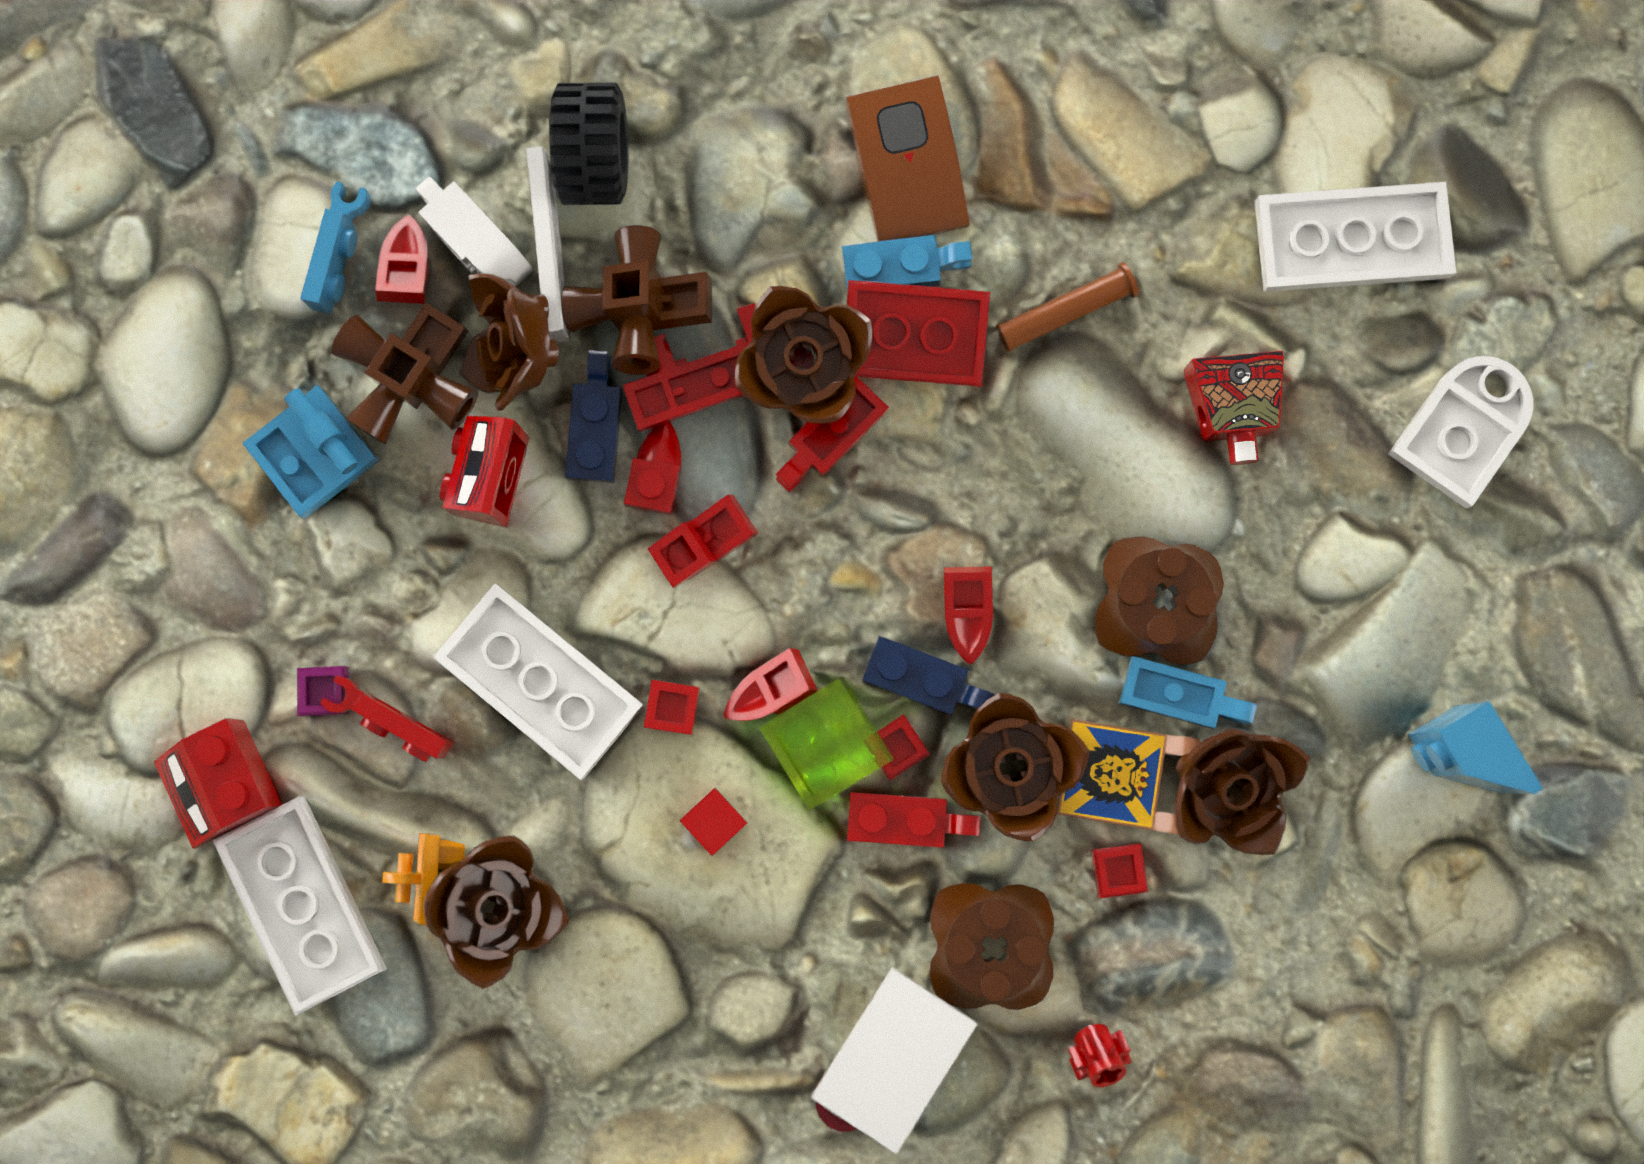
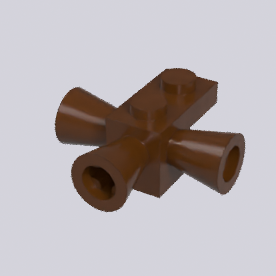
M630 225L618 229L614 234L620 264L603 266V288L564 286L561 295V306L566 326L572 333L611 320L620 331L612 361L613 368L625 374L644 375L655 372L660 367L653 330L712 323V279L707 271L661 278L654 268L661 234L648 226Z
M428 303L424 304L402 339L390 333L387 339L384 340L359 315L349 318L340 328L333 341L332 355L366 367L367 369L364 373L378 386L345 419L386 445L403 402L408 403L415 409H418L423 402L451 430L457 429L472 411L478 398V390L442 377L440 374L469 331L466 327Z

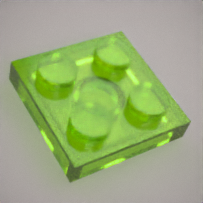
M843 676L759 727L809 811L893 760V757Z

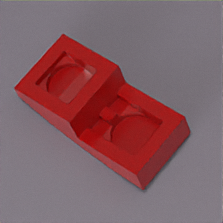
M726 495L696 518L683 522L647 549L672 588H676L726 557L759 533L734 495Z

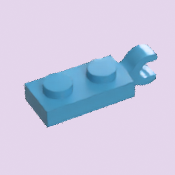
M336 182L332 187L330 210L325 209L300 297L313 311L329 315L332 313L334 302L338 303L343 296L345 277L342 273L347 258L353 256L357 246V232L352 221L354 218L363 215L371 203L370 193L363 187H360L355 201L351 203L344 202L347 188L341 182Z
M935 235L842 246L847 290L848 280L916 286L924 285L928 287L937 286L941 282L940 271L971 268L972 254L970 241L951 243L937 248Z
M1134 656L1130 658L1119 700L1121 705L1210 729L1216 728L1218 716L1242 724L1253 723L1257 704L1224 696L1227 681Z

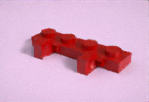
M755 303L737 308V314L741 320L745 337L735 340V347L688 363L686 358L674 361L665 333L654 337L660 361L659 369L647 374V377L622 385L639 432L744 396L736 387L735 366L740 352L752 341L751 320L756 306ZM802 348L793 351L795 359L790 362L794 367L802 366L804 370L812 368L811 360H814L812 352L805 354Z

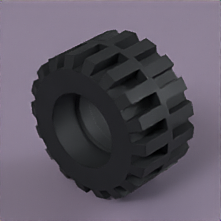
M616 82L558 83L550 104L549 146L553 184L562 205H621L628 184V129L624 96Z

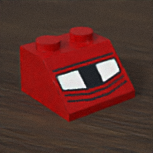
M466 416L464 427L456 429L451 448L452 455H456L452 473L444 475L439 493L440 500L444 501L442 508L448 513L507 528L530 439L514 419Z
M225 718L181 739L154 761L192 849L211 842L282 805L244 720Z

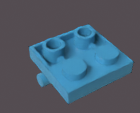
M319 385L306 394L300 388L289 392L284 398L289 407L242 443L298 516L303 519L310 516L380 461L351 423L345 419L346 417L325 390Z

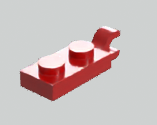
M856 375L854 378L856 387L854 401L842 418L832 423L807 422L789 440V446L796 454L775 474L777 476L776 481L789 493L803 480L812 468L823 478L888 412L889 406Z
M335 676L333 679L336 684L341 685L346 691L345 699L341 703L337 704L328 698H322L320 701L322 707L327 711L345 713L352 710L363 716L360 725L378 736L386 738L387 734L391 732L405 740L402 749L425 762L429 760L430 756L436 759L445 758L454 741L374 695L364 692L357 687L353 680L347 677Z
M850 792L847 841L944 848L945 833L979 836L981 816L947 814V799Z

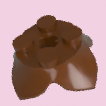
M494 274L469 275L472 299L479 312V317H484L489 322V326L474 336L470 342L459 374L477 390L486 393L501 392L496 399L495 406L498 411H503L519 394L538 387L546 374L547 367H555L558 362L559 351L557 342L549 336L547 320L549 315L548 300L545 295L525 293Z
M770 286L762 295L753 311L751 320L752 341L740 352L736 361V387L745 397L758 406L768 409H784L794 414L798 419L809 423L836 422L845 415L854 401L856 393L854 378L857 371L866 362L871 350V320L851 306L836 304L820 307L807 293L797 288ZM802 348L805 354L814 352L816 359L811 360L812 368L804 370L802 366L794 367L790 362L795 359L793 351Z
M1142 536L1114 542L1103 562V577L1108 585V592L1098 605L1095 616L1098 644L1121 656L1136 657L1146 653H1157L1166 662L1176 665L1194 664L1202 661L1216 638L1218 628L1216 608L1223 593L1224 582L1217 559L1211 553L1191 544L1173 546L1164 544L1154 538ZM1160 586L1162 591L1168 589L1173 597L1170 600L1172 605L1170 611L1167 610L1165 605L1159 609L1154 606L1152 600L1157 597V593L1154 590L1155 587Z
M998 693L990 697L975 711L970 720L967 737L964 741L953 747L947 755L942 770L941 784L957 805L969 811L983 813L994 828L1003 835L1020 841L1033 842L1053 825L1058 814L1059 797L1074 788L1081 780L1088 763L1090 751L1071 729L1061 724L1046 723L1039 719L1034 707L1024 699L1011 694ZM1009 753L1013 754L1015 760H1023L1025 764V771L1018 772L1020 779L1011 782L1009 774H1001L1000 763H1006L1004 756Z
M1229 728L1204 739L1190 753L1182 756L1176 765V772L1180 777L1174 806L1175 825L1178 835L1185 841L1193 844L1206 843L1212 836H1218L1232 849L1242 853L1275 855L1286 827V812L1281 801V795L1285 791L1295 789L1306 775L1311 758L1301 748L1286 739L1272 735L1250 734L1243 729Z
M514 835L501 836L484 841L472 849L464 859L454 862L435 878L424 899L423 910L426 925L430 932L442 941L449 961L456 972L471 984L482 989L499 982L512 969L514 955L517 952L538 949L550 943L569 923L560 896L549 884L537 879L533 875L534 858L532 852L521 839ZM488 898L489 901L495 903L492 913L485 912V918L483 919L480 908L483 901Z
M961 883L939 890L934 899L930 914L931 930L937 941V951L931 959L929 975L936 996L948 1004L962 1009H976L994 1004L1009 1010H1021L1043 1001L1054 976L1053 962L1049 955V943L1054 932V917L1045 894L1036 888L1022 884L1007 885L998 891H989L977 884ZM989 936L991 939L997 940L1002 936L1006 942L1001 947L1005 950L1004 955L999 959L994 956L989 957L987 960L981 956V953L986 950L981 945L984 938Z

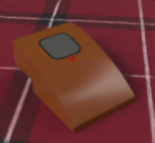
M939 75L846 97V112L857 151V162L877 242L935 235L969 227L970 222L962 176Z

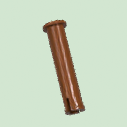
M1125 262L1118 263L1117 270L1003 324L996 325L998 335L1007 352H1011L1016 347L1039 338L1128 295L1132 298L1139 295L1137 283Z

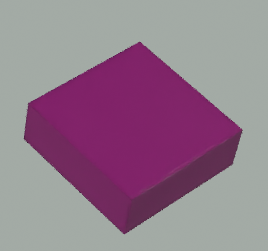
M349 667L297 668V716L350 714V711L333 713L324 709L320 704L322 698H328L337 704L345 699V689L341 685L336 684L333 679L335 676L349 678Z

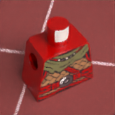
M1283 351L1194 358L1183 369L1201 436L1204 441L1227 440L1230 465H1245L1258 462L1256 437L1271 435L1279 428L1284 364Z

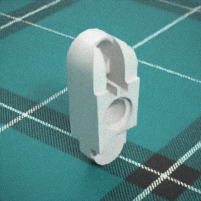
M427 177L415 188L417 193L427 203L418 213L472 274H494L515 287L534 271L519 250L454 181L443 190L431 177Z

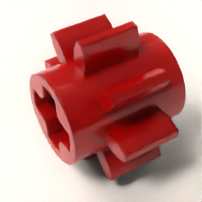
M1093 1024L1081 1029L1074 1037L1076 1046L1068 1048L1071 1056L1069 1061L1077 1080L1080 1081L1089 1076L1092 1085L1095 1087H1107L1120 1081L1127 1071L1125 1065L1132 1062L1129 1056L1131 1050L1123 1032L1120 1030L1110 1034L1108 1027L1104 1024Z

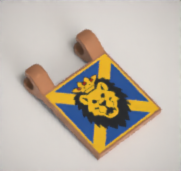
M1071 719L1070 729L1085 743L1090 752L1081 780L1074 788L1059 797L1058 815L1178 835L1175 825V814L1156 811L1164 756L1167 754L1182 757L1190 753L1201 741L1196 738Z

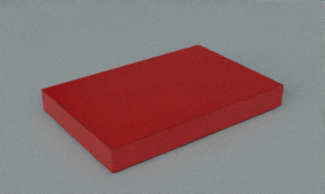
M848 280L846 306H851L863 313L871 320L872 324L871 350L866 362L857 371L856 376L982 387L991 292Z

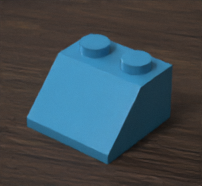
M1490 701L1456 705L1408 734L1414 744L1411 747V752L1416 762L1424 771H1431L1433 776L1497 793L1535 794L1544 789Z

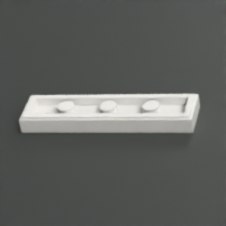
M543 146L526 148L540 293L546 296L549 305L547 319L549 336L554 338L557 343L568 342L570 331L564 321L561 306V295L565 286L557 198L553 184L550 156Z

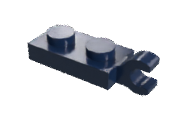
M589 350L587 362L588 384H573L565 472L567 480L615 483L623 390L621 387L609 386L611 356H608V351Z
M882 636L878 637L862 682L948 715H952L956 703L977 710L990 697L996 695L965 684L968 669Z

